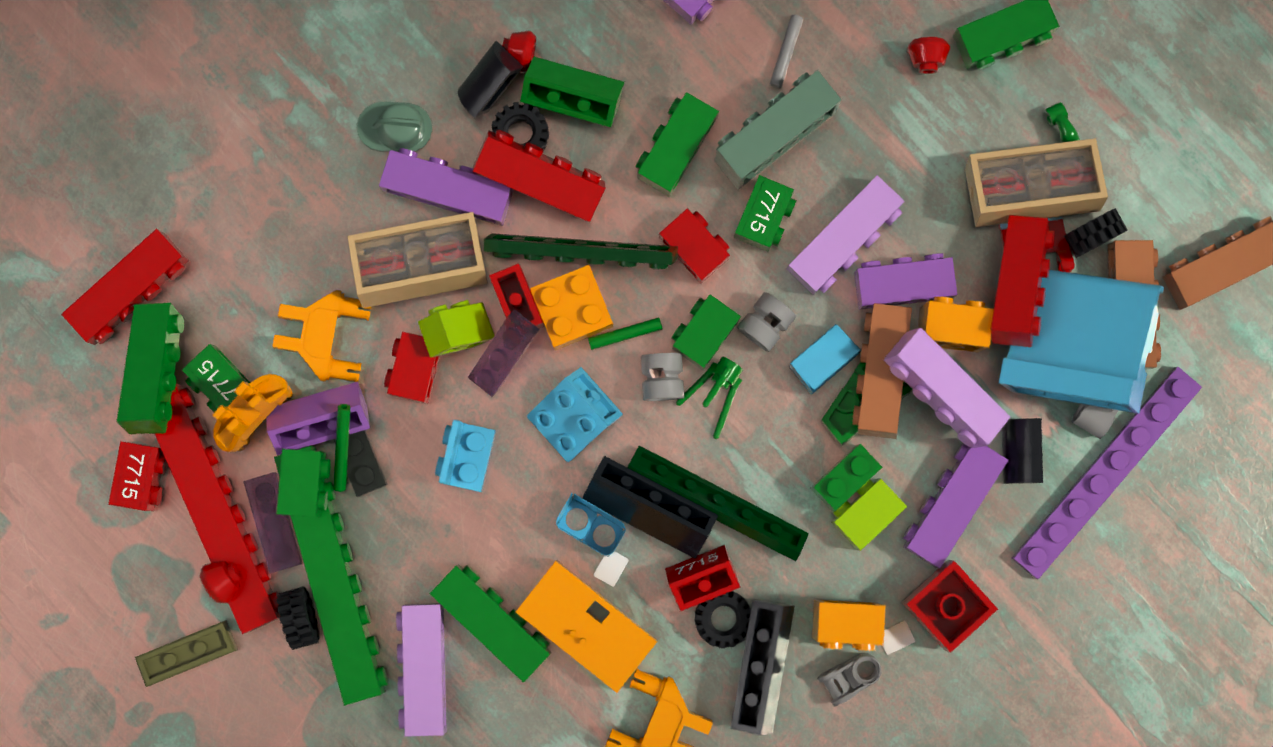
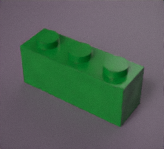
M1024 0L957 28L953 38L967 70L975 66L978 70L994 64L995 58L1005 54L1007 58H1011L1024 51L1023 47L1034 42L1035 46H1040L1053 39L1052 35L1060 26L1048 0Z
M534 56L524 77L520 102L612 127L620 105L625 82Z
M687 92L682 100L678 97L675 99L668 111V114L671 115L670 120L666 126L660 124L652 137L655 145L650 153L643 152L635 166L639 169L637 173L638 179L668 197L671 196L719 114L718 110Z

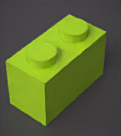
M465 300L451 305V309H448L447 305H440L428 310L429 316L418 321L430 358L475 348L495 338L483 302L470 305L469 300Z
M881 478L876 479L874 482L871 479L868 480L857 491L859 496L851 504L846 501L833 512L836 518L831 523L859 551L907 508L905 503Z

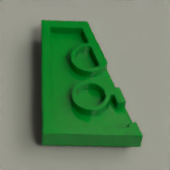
M860 362L847 384L842 388L821 420L841 447L858 434V425H852L854 406H861L862 394L856 393L858 374L865 375L866 363ZM904 380L901 400L913 391Z

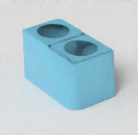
M835 324L816 340L813 345L794 359L789 367L812 395L861 352V349Z
M572 493L556 520V526L560 530L607 557L615 551L625 534V525L620 520L576 494L572 496ZM574 508L582 509L588 515L586 527L579 531L570 529L566 524V515ZM606 524L614 529L616 536L610 546L601 547L595 543L593 532L599 525Z

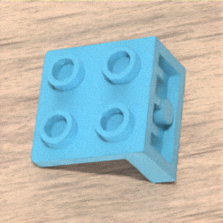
M581 367L564 378L528 413L527 417L564 460L570 462L602 431L616 422L623 413Z
M454 419L452 426L446 425L442 444L447 445L445 457L439 456L435 470V476H440L439 483L482 492L496 430L466 424Z

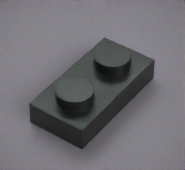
M366 430L349 434L347 475L356 497L388 485Z

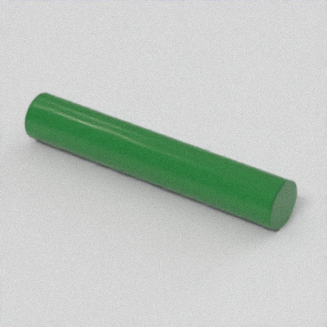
M658 317L589 337L588 340L591 350L659 331L663 328Z

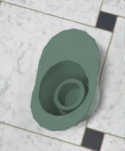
M378 102L366 107L360 114L357 131L361 141L370 149L399 152L400 148L415 152L423 148L430 140L432 122L427 112L418 105L404 102Z

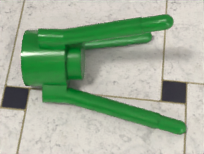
M721 357L718 364L712 362L709 369L684 393V399L676 401V405L681 406L712 375L711 381L715 384L702 403L704 408L709 406L720 388L727 390L730 386L713 434V438L718 439L736 390L742 382L739 376L743 369L730 359Z

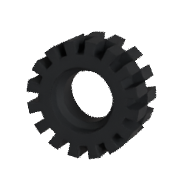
M514 102L513 106L509 107L506 105L501 113L497 112L495 121H492V132L496 133L497 130H502L508 133L513 123L524 121L533 130L532 137L526 143L534 144L542 149L546 148L547 140L549 139L548 125L543 113L541 114L537 107H531L526 103L519 105V102Z
M1114 208L1069 232L1064 237L1075 257L1078 258L1128 230L1118 211Z
M300 587L277 594L279 619L289 647L294 650L319 643V628L317 627L318 622L315 617V609L312 607V600L309 598L306 588Z
M734 591L698 605L695 611L694 620L697 631L702 639L712 646L724 649L726 647H735L738 643H742L747 636L751 607L741 595ZM720 606L730 607L736 614V623L728 631L717 630L711 622L713 611Z

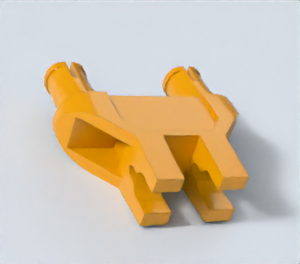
M340 290L331 292L307 308L280 304L278 318L302 322L303 328L301 339L274 334L273 349L299 353L318 379L326 382L329 378L359 381L360 374L347 372V370L360 372V362L355 363L333 359L334 355L330 354L337 318L344 315L369 321L371 312L359 310L358 308H363L360 300L345 297L344 293H341L342 291Z
M267 374L255 379L251 383L243 381L235 390L238 396L228 407L221 405L213 413V416L217 419L213 429V437L221 450L226 452L244 450L243 445L248 446L250 442L249 436L278 405L288 402L287 398H292L293 391L284 378L275 374Z
M636 668L634 677L645 681V683L632 678L629 688H634L656 697L655 701H657V704L643 738L640 737L638 740L612 728L605 747H694L678 740L683 726L685 725L709 735L713 722L711 719L688 710L672 677L668 676L661 679Z

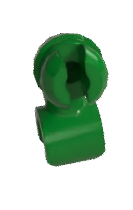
M1061 102L1046 109L1048 114L1047 122L1050 126L1057 124L1061 143L1080 140L1076 129L1068 120L1067 110Z

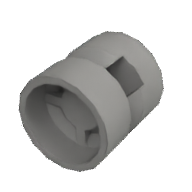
M764 292L753 306L754 314L748 313L737 329L754 344L770 352L780 339L778 332L786 331L797 316L781 301ZM766 316L772 319L770 324L764 320Z
M657 353L642 355L641 371L643 375L647 376V380L642 383L643 401L684 399L683 380L678 378V375L683 372L682 354ZM661 371H664L665 373L664 378H660Z

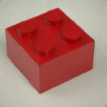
M947 560L940 569H937L901 602L935 641L949 653L957 648L998 610L954 560Z

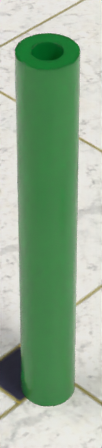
M340 404L337 408L333 489L337 492L346 490L351 407L348 404Z

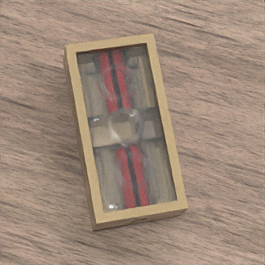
M1096 138L970 154L965 166L975 227L1008 223L1009 215L1052 218L1099 212L1108 199Z
M474 212L347 236L357 296L363 308L488 284Z

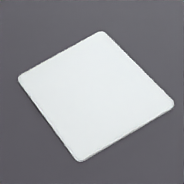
M615 551L609 557L604 555L594 576L614 587L629 559Z
M902 621L884 630V645L882 646L887 655L915 643V639L906 621Z

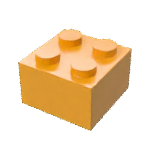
M590 265L530 288L555 351L614 327Z
M934 297V300H930L920 307L918 328L921 327L942 349L979 353L990 347L994 309L985 308V303L980 301H966V304L959 305L953 304L952 298Z
M814 599L812 638L820 642L819 646L827 649H842V643L852 644V648H855V650L875 651V645H884L885 605L872 602Z

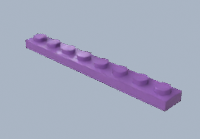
M1174 367L1140 407L1139 414L1135 413L1014 554L1012 559L1032 577L1039 579L1200 391L1202 386L1181 368Z

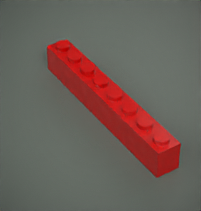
M176 384V388L172 391L171 395L172 418L167 423L166 433L154 434L210 562L226 561L228 564L234 563L242 574V579L240 580L241 587L228 603L241 633L245 634L279 619L280 614L277 608L279 607L277 604V594L279 593L272 591L268 582L271 580L269 569L264 562H259L255 551L259 550L258 544L252 533L247 534L242 523L246 521L244 512L238 503L234 505L230 496L233 488L228 477L225 474L221 475L217 466L220 463L219 455L214 446H209L204 435L208 433L205 423L200 416H195L191 407L195 405L194 398L187 387L183 388L182 385Z

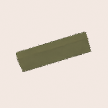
M227 620L139 655L135 657L145 686L148 687L237 651L238 648Z

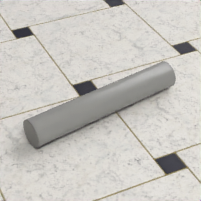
M791 15L770 81L772 87L782 88L803 18L798 15Z

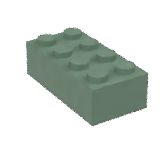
M818 70L811 76L807 72L804 73L792 84L794 87L788 94L784 95L781 92L768 102L769 107L764 113L760 115L758 112H755L743 122L744 127L740 132L735 135L731 131L717 143L719 147L716 149L715 162L737 190L836 113L842 99Z

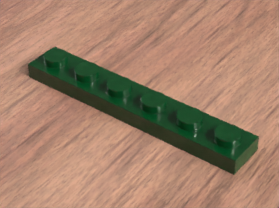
M491 233L484 238V252H493V256L498 258L512 257V254H524V258L528 260H541L543 256L555 257V261L573 262L574 258L586 259V263L594 265L605 264V260L618 261V266L634 267L637 266V263H648L652 269H667L668 265H673L677 260L678 246Z
M638 446L627 468L718 515L716 519L718 522L795 562L797 561L809 533L644 447Z

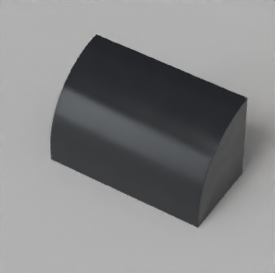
M498 41L492 44L458 89V97L462 105L474 118L489 112L524 67Z
M1009 419L1002 427L1003 457L1008 459L1003 468L1004 484L1043 483L1042 419Z

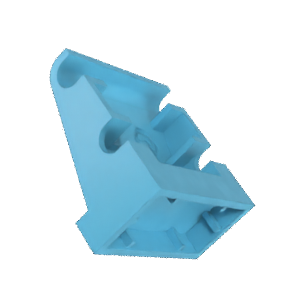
M1049 270L1048 278H1042L1041 288H1046L1044 307H1038L1037 317H1041L1039 336H1033L1032 348L1010 345L1007 358H1003L999 384L1014 393L1139 414L1147 377L1145 371L1148 353L1152 351L1159 316L1157 303L1159 294H1163L1164 287L1161 285Z

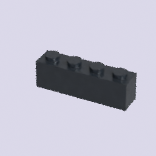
M606 456L600 462L583 496L584 500L604 512L696 559L718 517L714 512Z
M753 600L731 729L761 736L773 733L794 605L769 600Z

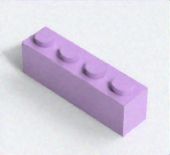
M877 175L788 265L787 270L812 295L818 290L825 293L837 280L833 275L841 267L846 271L859 258L855 252L862 245L868 249L881 236L877 230L885 222L891 226L903 213L899 208L905 201Z
M921 327L906 332L883 359L890 366L892 374L898 379L904 380L913 389V394L935 411L936 417L941 422L950 425L958 433L959 440L966 446L978 448L989 445L1010 418Z
M440 603L405 604L402 606V612H397L396 614L397 631H402V644L397 645L398 664L403 663V676L398 677V695L404 696V709H399V728H404L405 737L444 735L447 732L444 607Z

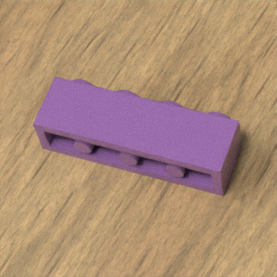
M400 148L399 152L389 151L379 184L382 191L459 214L474 212V217L501 226L504 225L514 191L512 188L489 178L477 175L478 173L473 172V168L461 165L458 170L448 167V162L436 157H430L429 161L417 158L418 153L404 148Z
M962 443L954 456L958 461L952 470L946 469L937 483L941 488L935 497L930 495L921 507L922 518L918 524L913 522L903 536V539L906 540L903 548L934 568H941L1008 462V459L987 446L972 448Z

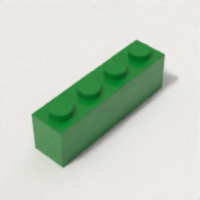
M171 303L134 304L116 421L128 434L166 433L167 423L172 418L170 402L172 391L176 388L175 367L176 362L180 360L179 339L180 333L184 331V318Z
M456 565L433 589L430 595L524 683L551 654V651L547 648L550 642L538 631L532 634L524 626L527 621L518 615L515 609L509 612L503 607L501 602L504 599L493 588L489 587L485 590L477 582L481 577L471 567L466 565L462 568L460 565Z

